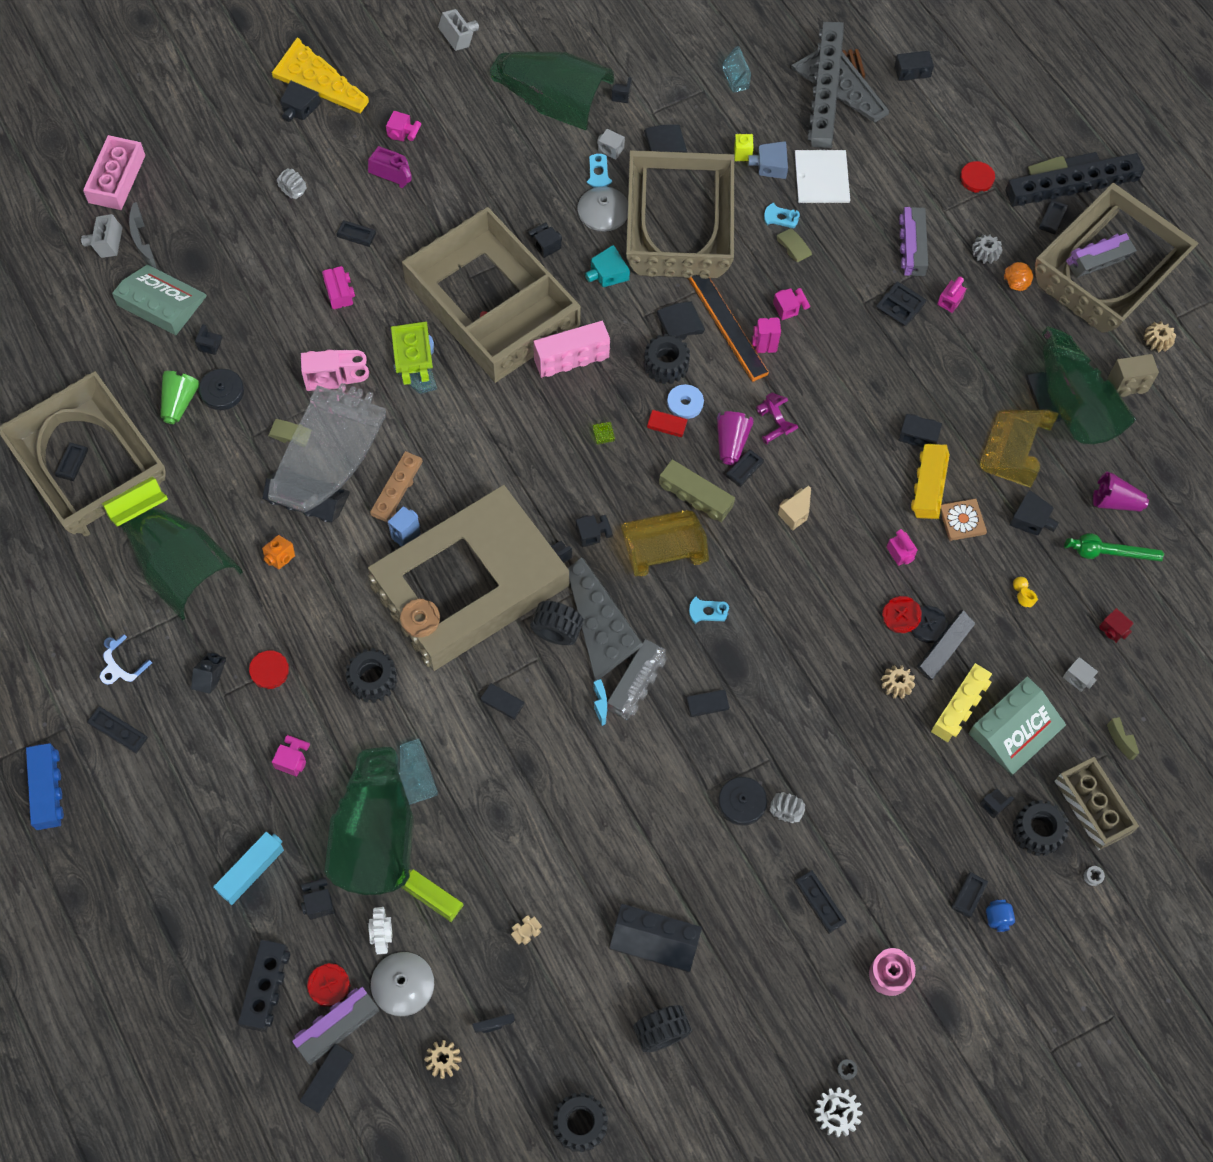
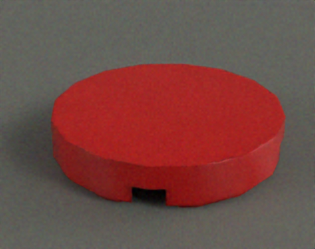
M973 161L963 167L960 179L963 186L969 191L985 192L992 187L995 180V172L988 164Z
M899 596L892 598L884 606L882 616L889 630L895 633H906L918 626L922 613L919 604L912 598Z
M264 651L253 658L249 673L252 681L258 687L274 689L286 681L289 665L281 653Z
M327 963L313 970L308 978L307 988L314 1002L320 1006L331 1007L346 998L350 989V980L342 967L337 964Z

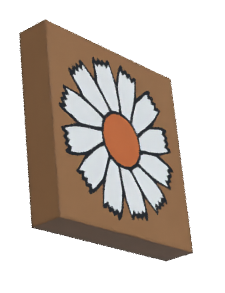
M977 499L941 505L940 512L949 541L986 535L987 530Z

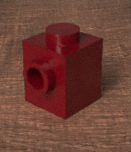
M1116 608L1103 620L1099 628L1109 639L1117 643L1121 638L1125 640L1132 633L1130 628L1134 623Z

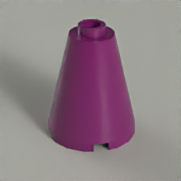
M726 411L724 415L718 413L720 460L724 464L734 465L735 462H738L753 426L754 419L751 416L747 419L745 414Z
M1110 472L1102 474L1097 484H1100L1099 489L1094 490L1093 505L1103 509L1141 512L1147 508L1149 503L1147 494Z

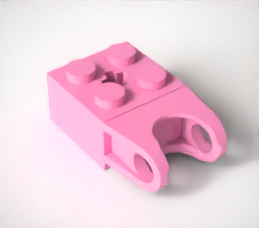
M326 350L301 353V368L306 390L343 388L344 384L365 381L369 377V370L365 365L366 355L358 350ZM356 356H360L363 358V360L359 363H354L352 361V359ZM357 370H364L365 374L357 376L355 372Z

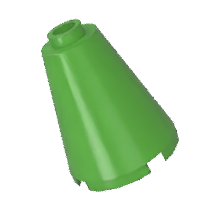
M164 371L162 375L160 415L164 419L163 422L168 424L179 422L199 387L197 379L186 374H182V376L176 375L175 371Z

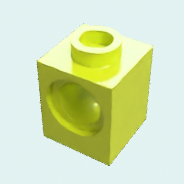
M736 134L734 159L735 161H748V155H753V134Z

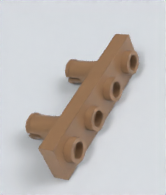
M405 451L370 511L371 516L388 523L390 518L396 514L399 502L407 488L413 484V478L423 462L422 458Z

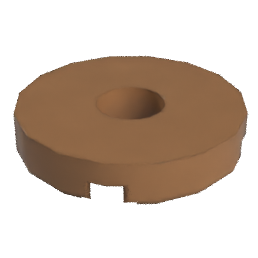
M415 599L403 607L400 621L402 628L407 634L422 638L435 632L439 626L440 615L438 608L433 602ZM418 614L425 615V619L421 622L416 621L415 617Z

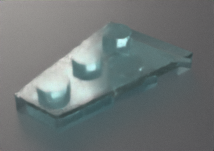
M420 739L400 745V808L438 795Z

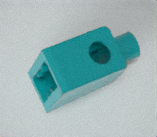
M613 245L591 259V270L585 273V277L589 283L598 280L602 287H607L628 281L630 270Z

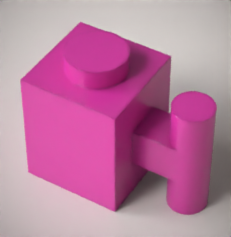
M393 111L386 125L387 137L393 140L404 141L406 135L409 134L408 140L413 141L421 123L415 121L414 125H411L410 115Z
M957 277L955 282L952 280L949 282L940 295L937 304L951 313L955 311L962 301L967 289L961 285L964 281L962 277Z
M791 288L780 290L775 294L773 305L781 320L798 315L800 305L805 310L810 307L801 288L795 291L797 296L794 295Z
M901 529L896 532V537L889 540L886 547L898 566L903 563H911L917 553V548L907 533Z
M287 735L284 742L290 744V747L280 744L272 764L275 769L297 777L299 771L302 772L306 764L305 757L299 749L307 751L310 743Z

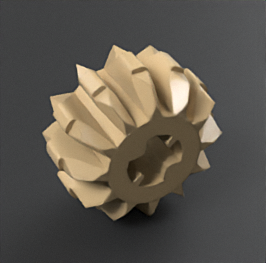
M1162 321L1158 324L1154 322L1151 326L1147 327L1143 340L1146 341V346H1151V350L1155 348L1158 353L1161 350L1166 352V350L1173 346L1176 334L1173 333L1174 328H1169V323L1163 325Z
M895 665L892 666L891 670L886 669L885 675L881 678L884 682L882 688L887 689L886 695L893 693V699L897 695L901 699L905 697V694L910 695L911 689L915 687V683L912 682L915 679L914 675H909L910 669L904 671L903 665L899 669Z
M442 1040V1047H439L437 1042L433 1044L436 1049L435 1051L428 1048L427 1052L432 1056L425 1057V1061L431 1062L426 1068L427 1070L434 1069L432 1072L434 1077L440 1071V1077L444 1079L445 1072H448L449 1076L452 1077L451 1069L459 1070V1066L455 1063L462 1062V1058L456 1057L460 1050H453L454 1043L451 1042L446 1047V1041ZM441 1055H443L444 1057H449V1058H446V1060H447V1063H446V1064H443L442 1062H438V1061H440V1058H439V1057H440Z

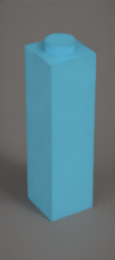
M265 832L214 886L217 893L233 905L284 851L281 845L282 840L275 834L271 836Z

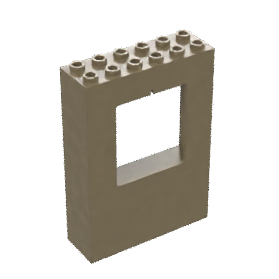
M489 207L478 211L470 219L464 220L456 228L450 229L445 235L436 238L431 244L422 247L417 253L408 256L402 261L406 284L495 383L534 357V340L580 326V305ZM485 254L519 292L472 323L438 283L459 270L458 266L462 268L480 255Z
M505 485L368 567L369 575L367 577L371 582L370 587L375 594L379 593L383 606L385 608L389 607L391 617L396 623L399 621L400 624V615L403 607L411 600L418 599L403 578V575L461 539L468 543L499 585L494 590L439 623L435 632L429 636L422 638L413 637L407 634L401 627L405 637L409 636L411 638V645L414 650L421 652L424 664L427 667L430 666L433 671L531 611L540 602L550 599L569 587L568 568ZM418 614L415 617V620L418 622L425 619L423 614Z

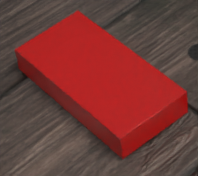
M652 410L647 428L682 438L688 419Z

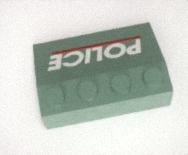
M148 264L122 280L112 293L117 306L174 335L179 333L207 296L205 293Z
M1027 676L974 724L968 734L1012 776L1060 732L1066 724L1044 692Z

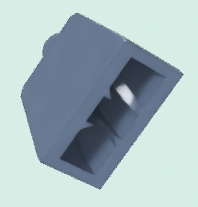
M786 142L760 145L758 155H748V166H758V174L760 176L786 179L788 171Z

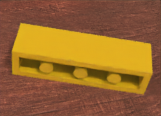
M925 444L924 450L920 452L921 467L917 469V478L919 479L918 483H915L914 486L916 496L911 504V509L915 512L916 518L939 519L950 455L947 445Z

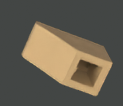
M809 486L805 489H799L791 499H785L780 504L778 515L792 530L800 526L808 518L811 488Z

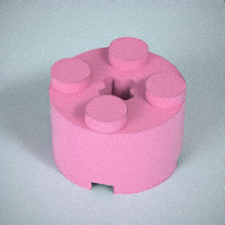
M886 949L878 954L872 962L869 970L870 981L874 989L879 993L888 996L899 995L909 987L915 977L914 962L900 949ZM889 969H892V972H896V974L893 976L888 972Z

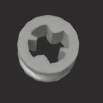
M1097 866L1088 868L1083 875L1085 882L1091 886L1102 883L1105 877L1103 870ZM1096 872L1098 874L1096 877L1098 881L1091 879L1092 873Z

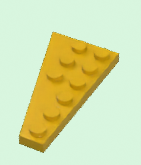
M298 37L272 72V76L288 84L292 80L319 92V97L360 114L369 102L368 97L348 83L344 76L341 77L331 65L320 56L315 55L312 49L302 44Z

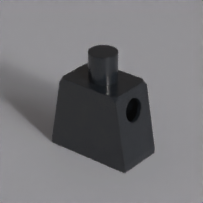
M291 80L281 99V106L284 112L282 115L283 119L287 122H291L294 117L305 120L321 104L319 92Z
M1029 490L1014 515L1010 526L1039 535L1043 527L1054 532L1059 522L1050 518L1054 509L1053 506Z

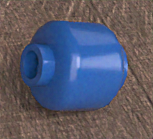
M1006 900L990 902V906L986 908L989 927L997 929V932L1010 930L1009 926L1015 923L1012 905L1006 903Z

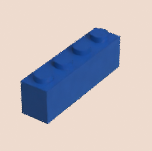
M51 743L26 747L31 825L36 830L61 826V819L64 818V813L59 801L62 799V790L58 786V781L61 780L60 769L57 768V762L60 760L59 751Z

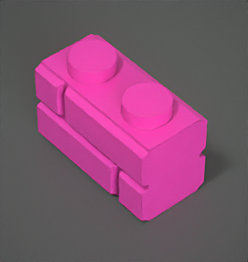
M342 266L336 267L333 270H324L322 274L332 309L352 305V298L355 297L353 287L348 286V283H351L349 273H345Z
M759 318L757 326L753 327L752 346H755L757 353H766V351L774 353L777 351L781 334L779 318H770L769 320L767 318Z

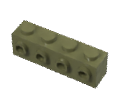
M673 459L660 475L659 485L664 490L676 494L680 500L689 502L695 509L707 513L713 520H718L722 523L734 506L735 497Z

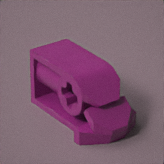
M378 146L368 159L369 173L395 182L402 189L411 181V172L405 156Z

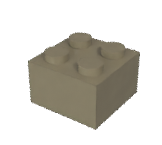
M1148 354L1117 359L1107 379L1113 396L1125 397L1130 394H1143L1149 391L1159 371L1153 355Z

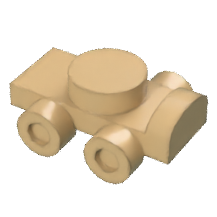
M526 916L522 920L524 925L520 926L517 923L512 927L514 932L511 936L518 945L522 942L526 945L531 941L530 937L532 935L536 937L541 933L539 929L542 926L535 916L532 919Z

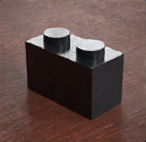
M929 50L897 54L894 65L899 81L929 78L934 68Z
M906 414L898 441L923 448L925 444L936 445L942 423L933 419L921 418L915 414Z

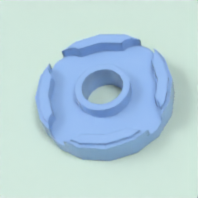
M686 384L673 388L667 400L670 412L674 416L685 419L694 418L699 415L704 403L703 395L699 389ZM687 399L690 401V404L684 405L681 403V400Z

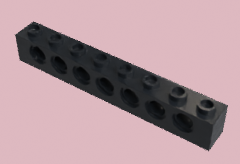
M1138 153L1011 179L1008 181L1005 192L1012 207L1023 206L1028 203H1038L1042 200L1056 199L1066 195L1071 196L1075 193L1088 192L1098 188L1103 189L1112 183L1121 185L1126 182H1136L1140 180L1145 168Z

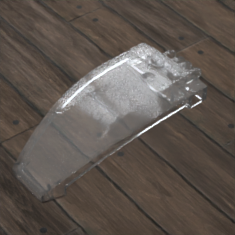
M341 383L338 390H330L317 385L310 398V404L282 458L274 479L270 480L268 493L270 501L305 513L324 502L348 481L369 451L386 417L385 408L370 403L373 393L369 392L365 399H362V389H358L356 392V387L352 386L348 393H344L346 389L345 383Z

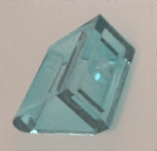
M737 46L725 59L722 66L733 93L749 89L751 72L740 47Z

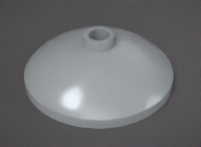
M604 186L595 187L581 196L578 202V215L580 220L593 230L611 231L619 228L627 220L628 200L617 189Z
M409 952L394 953L384 958L375 968L371 978V992L375 1002L383 1011L394 1016H409L417 1013L427 1005L434 991V976L430 966L423 958ZM399 978L405 979L403 984L397 983Z

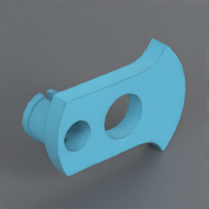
M604 154L591 155L589 157L590 179L587 181V184L594 188L608 186L612 183V180L608 177L607 156ZM603 168L604 172L601 175H597L594 173V169Z
M774 203L770 204L764 213L766 225L777 224L789 228H795L800 217V213L797 210L795 212V210L779 208ZM784 214L786 218L780 220L777 218V215Z
M696 596L690 604V618L695 624L701 620L725 621L729 605L726 602L701 601ZM705 607H711L713 608L714 613L712 615H706L703 612V609Z

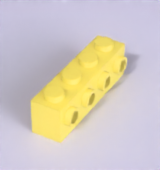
M975 663L931 732L946 742H949L952 736L957 737L962 729L959 726L962 720L966 722L972 713L969 709L972 705L977 706L982 698L979 694L982 690L986 692L992 683L989 680L992 673Z

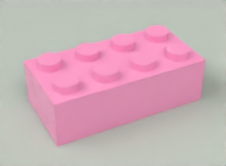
M107 136L83 190L88 203L122 210L145 158L141 142Z
M603 320L533 341L534 361L541 378L545 376L550 377L555 373L570 371L572 368L586 366L589 363L609 358L610 337Z

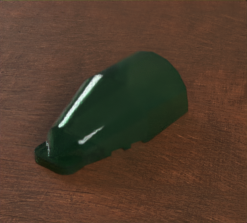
M505 52L499 54L490 69V77L493 81L503 84L517 96L520 95L525 99L526 103L536 107L539 113L583 130L588 129L591 104L600 82L614 83V71L612 69L567 52Z
M1049 326L1046 327L1042 334L1047 341L1043 347L1047 393L1051 403L1073 438L1080 443L1094 445L1107 442L1121 435L1136 421V418L1114 385L1109 380L1105 382L1100 376L1101 371L1098 368L1094 369L1089 364L1091 360L1077 346L1070 335Z
M157 506L120 525L127 534L146 582L182 621L186 619L184 607L187 599L194 589L206 578L224 568H234L239 574L243 573L242 569L201 527Z
M392 747L366 749L358 754L355 770L346 786L347 791L338 803L339 807L336 814H333L330 819L324 872L334 885L348 892L362 895L385 894L404 886L410 877L414 819L397 767L398 755Z

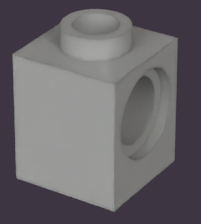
M606 129L598 137V152L617 159L624 149L625 137Z
M1079 657L1067 670L1063 678L1082 692L1086 687L1090 689L1096 682L1094 677L1098 671Z

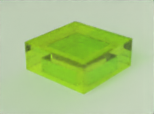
M611 422L593 425L596 444L615 441Z

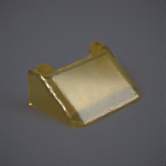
M1050 410L1000 411L996 416L980 461L982 470L1021 485L1032 487L1038 475L1040 463L1037 458L1030 457L1028 454L1037 428L1041 427L1051 430L1059 413Z
M680 511L627 522L621 527L635 577L646 576L650 565L689 557L695 565L709 561L706 533L693 511Z

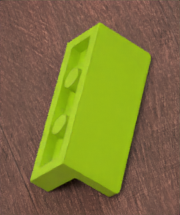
M151 477L103 502L102 506L109 520L116 526H119L168 500V498L161 491L156 479Z
M414 869L405 880L401 879L399 882L402 889L450 922L453 921L463 907L462 902Z

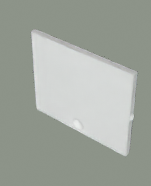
M795 150L798 203H850L846 150Z

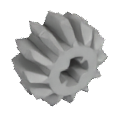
M287 168L277 178L278 186L282 189L281 191L291 199H297L302 196L307 189L306 182L302 179V176L293 169Z
M983 234L975 239L972 245V254L974 257H977V261L982 260L983 264L988 261L991 264L993 261H997L1002 253L1001 241H997V237L992 238L991 234L988 237Z
M776 793L770 804V812L774 817H778V820L790 823L799 822L802 815H804L805 804L802 799L790 793Z

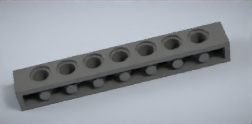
M823 22V29L819 30V39H822V41L818 43L820 57L816 59V68L819 69L818 72H815L817 86L813 87V96L816 97L815 101L812 100L811 111H814V115H810L812 130H809L808 140H811L812 147L832 148L844 22Z

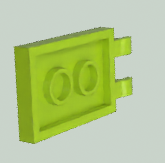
M427 322L392 326L391 332L396 372H402L404 385L411 384L410 373L420 372L422 382L429 381L428 369L433 368Z

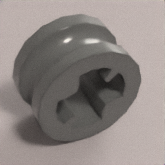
M843 1060L838 1065V1074L842 1079L851 1080L856 1076L857 1066L852 1060ZM849 1064L852 1066L853 1074L848 1073L846 1076L842 1073L844 1070H841V1068Z

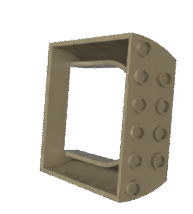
M630 151L626 254L630 266L638 275L685 278L700 275L701 278L706 279L718 278L729 269L734 259V154ZM647 168L715 170L714 232L707 245L697 254L662 252L651 241L645 225Z
M1112 183L1036 258V279L1039 287L1045 290L1047 294L1053 296L1062 305L1083 318L1090 326L1095 327L1101 333L1109 332L1116 329L1199 243L1115 183ZM1121 209L1175 248L1132 291L1117 298L1098 300L1071 280L1070 267L1066 260L1071 256L1072 251L1077 248L1082 249Z
M96 371L84 376L83 379L76 383L70 384L64 390L53 394L50 398L36 404L33 408L20 413L16 418L0 426V435L63 527L74 535L76 533H82L83 536L90 535L86 525L106 514L102 506L103 502L151 477L156 479L159 487L161 482L165 480L166 471L164 465ZM69 421L90 422L108 430L119 441L141 472V474L77 512L50 475L45 457L47 443L52 432L60 423Z

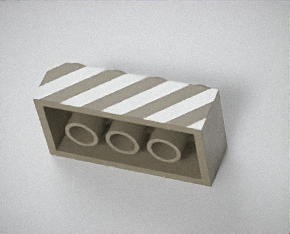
M1095 757L1061 773L1055 780L1058 788L1098 851L1132 834L1139 827Z

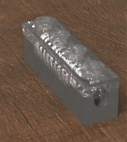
M647 639L644 640V645L638 650L607 702L608 711L627 721L631 715L634 716L639 708L637 705L639 700H644L648 693L646 688L649 683H654L658 675L656 673L658 668H663L667 660L665 657L666 649Z

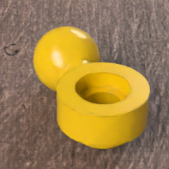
M1017 577L1013 581V587L1016 591H1019L1017 594L1018 602L1024 607H1032L1038 600L1037 595L1028 589L1026 578Z

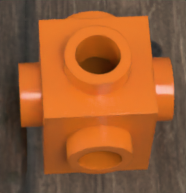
M280 535L262 548L265 562L277 569L282 568L295 557L293 544Z

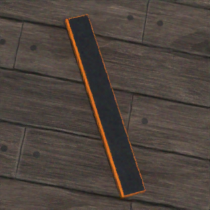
M693 275L688 278L751 381L753 382L767 376L768 370L711 279L701 278L700 275Z

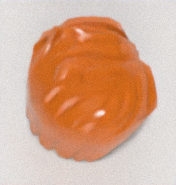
M1016 262L1005 269L1004 279L1008 281L1011 289L1023 291L1031 285L1033 273L1027 264Z

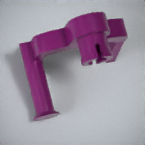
M773 392L766 395V399L763 400L762 404L756 406L757 412L761 417L766 413H770L779 426L778 429L766 436H762L766 445L783 433L788 435L798 429V425L785 421L778 406L787 402V397Z

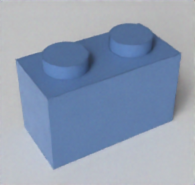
M404 506L388 521L391 539L401 547L421 534L418 515L413 510H408Z

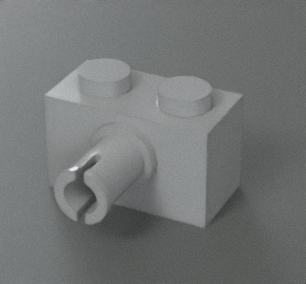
M454 9L442 12L438 28L456 51L469 47L473 32L479 30V25L476 23V20L466 23L459 12Z
M112 214L96 217L93 234L81 236L82 245L84 247L91 245L101 258L117 256L123 227Z

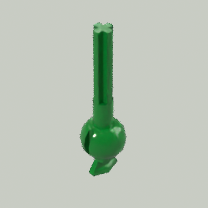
M1086 533L1080 536L1078 540L1068 538L1064 543V548L1077 549L1078 554L1085 559H1094L1100 553L1160 562L1163 561L1164 557L1163 550L1105 543L1093 533Z

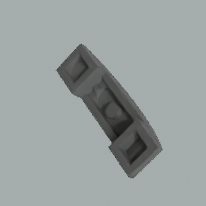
M135 202L131 207L129 216L130 232L141 258L148 265L157 268L150 245L142 244L138 228L144 227V222L138 204Z

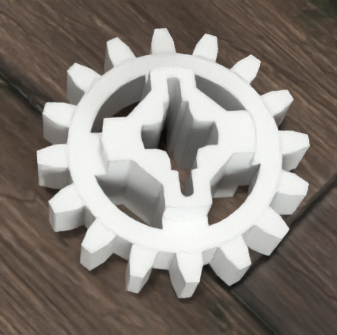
M384 907L373 909V919H369L370 944H375L377 954H385L388 952V942H392L391 917H386Z
M838 1087L836 1093H834L832 1089H829L828 1096L825 1093L821 1094L823 1101H816V1104L820 1107L814 1110V1113L819 1114L816 1122L823 1123L820 1129L827 1128V1135L834 1131L836 1137H839L841 1132L848 1136V1129L854 1132L856 1128L853 1124L859 1125L861 1123L857 1118L862 1115L861 1111H857L861 1103L854 1102L856 1095L848 1096L849 1090L841 1093V1089ZM839 1098L845 1100L848 1104L841 1102ZM829 1101V1111L824 1113L825 1104ZM836 1107L838 1110H845L840 1116L838 1114L831 1115L836 1110ZM852 1112V1119L848 1124L847 1115ZM828 1121L835 1122L838 1127L831 1125Z

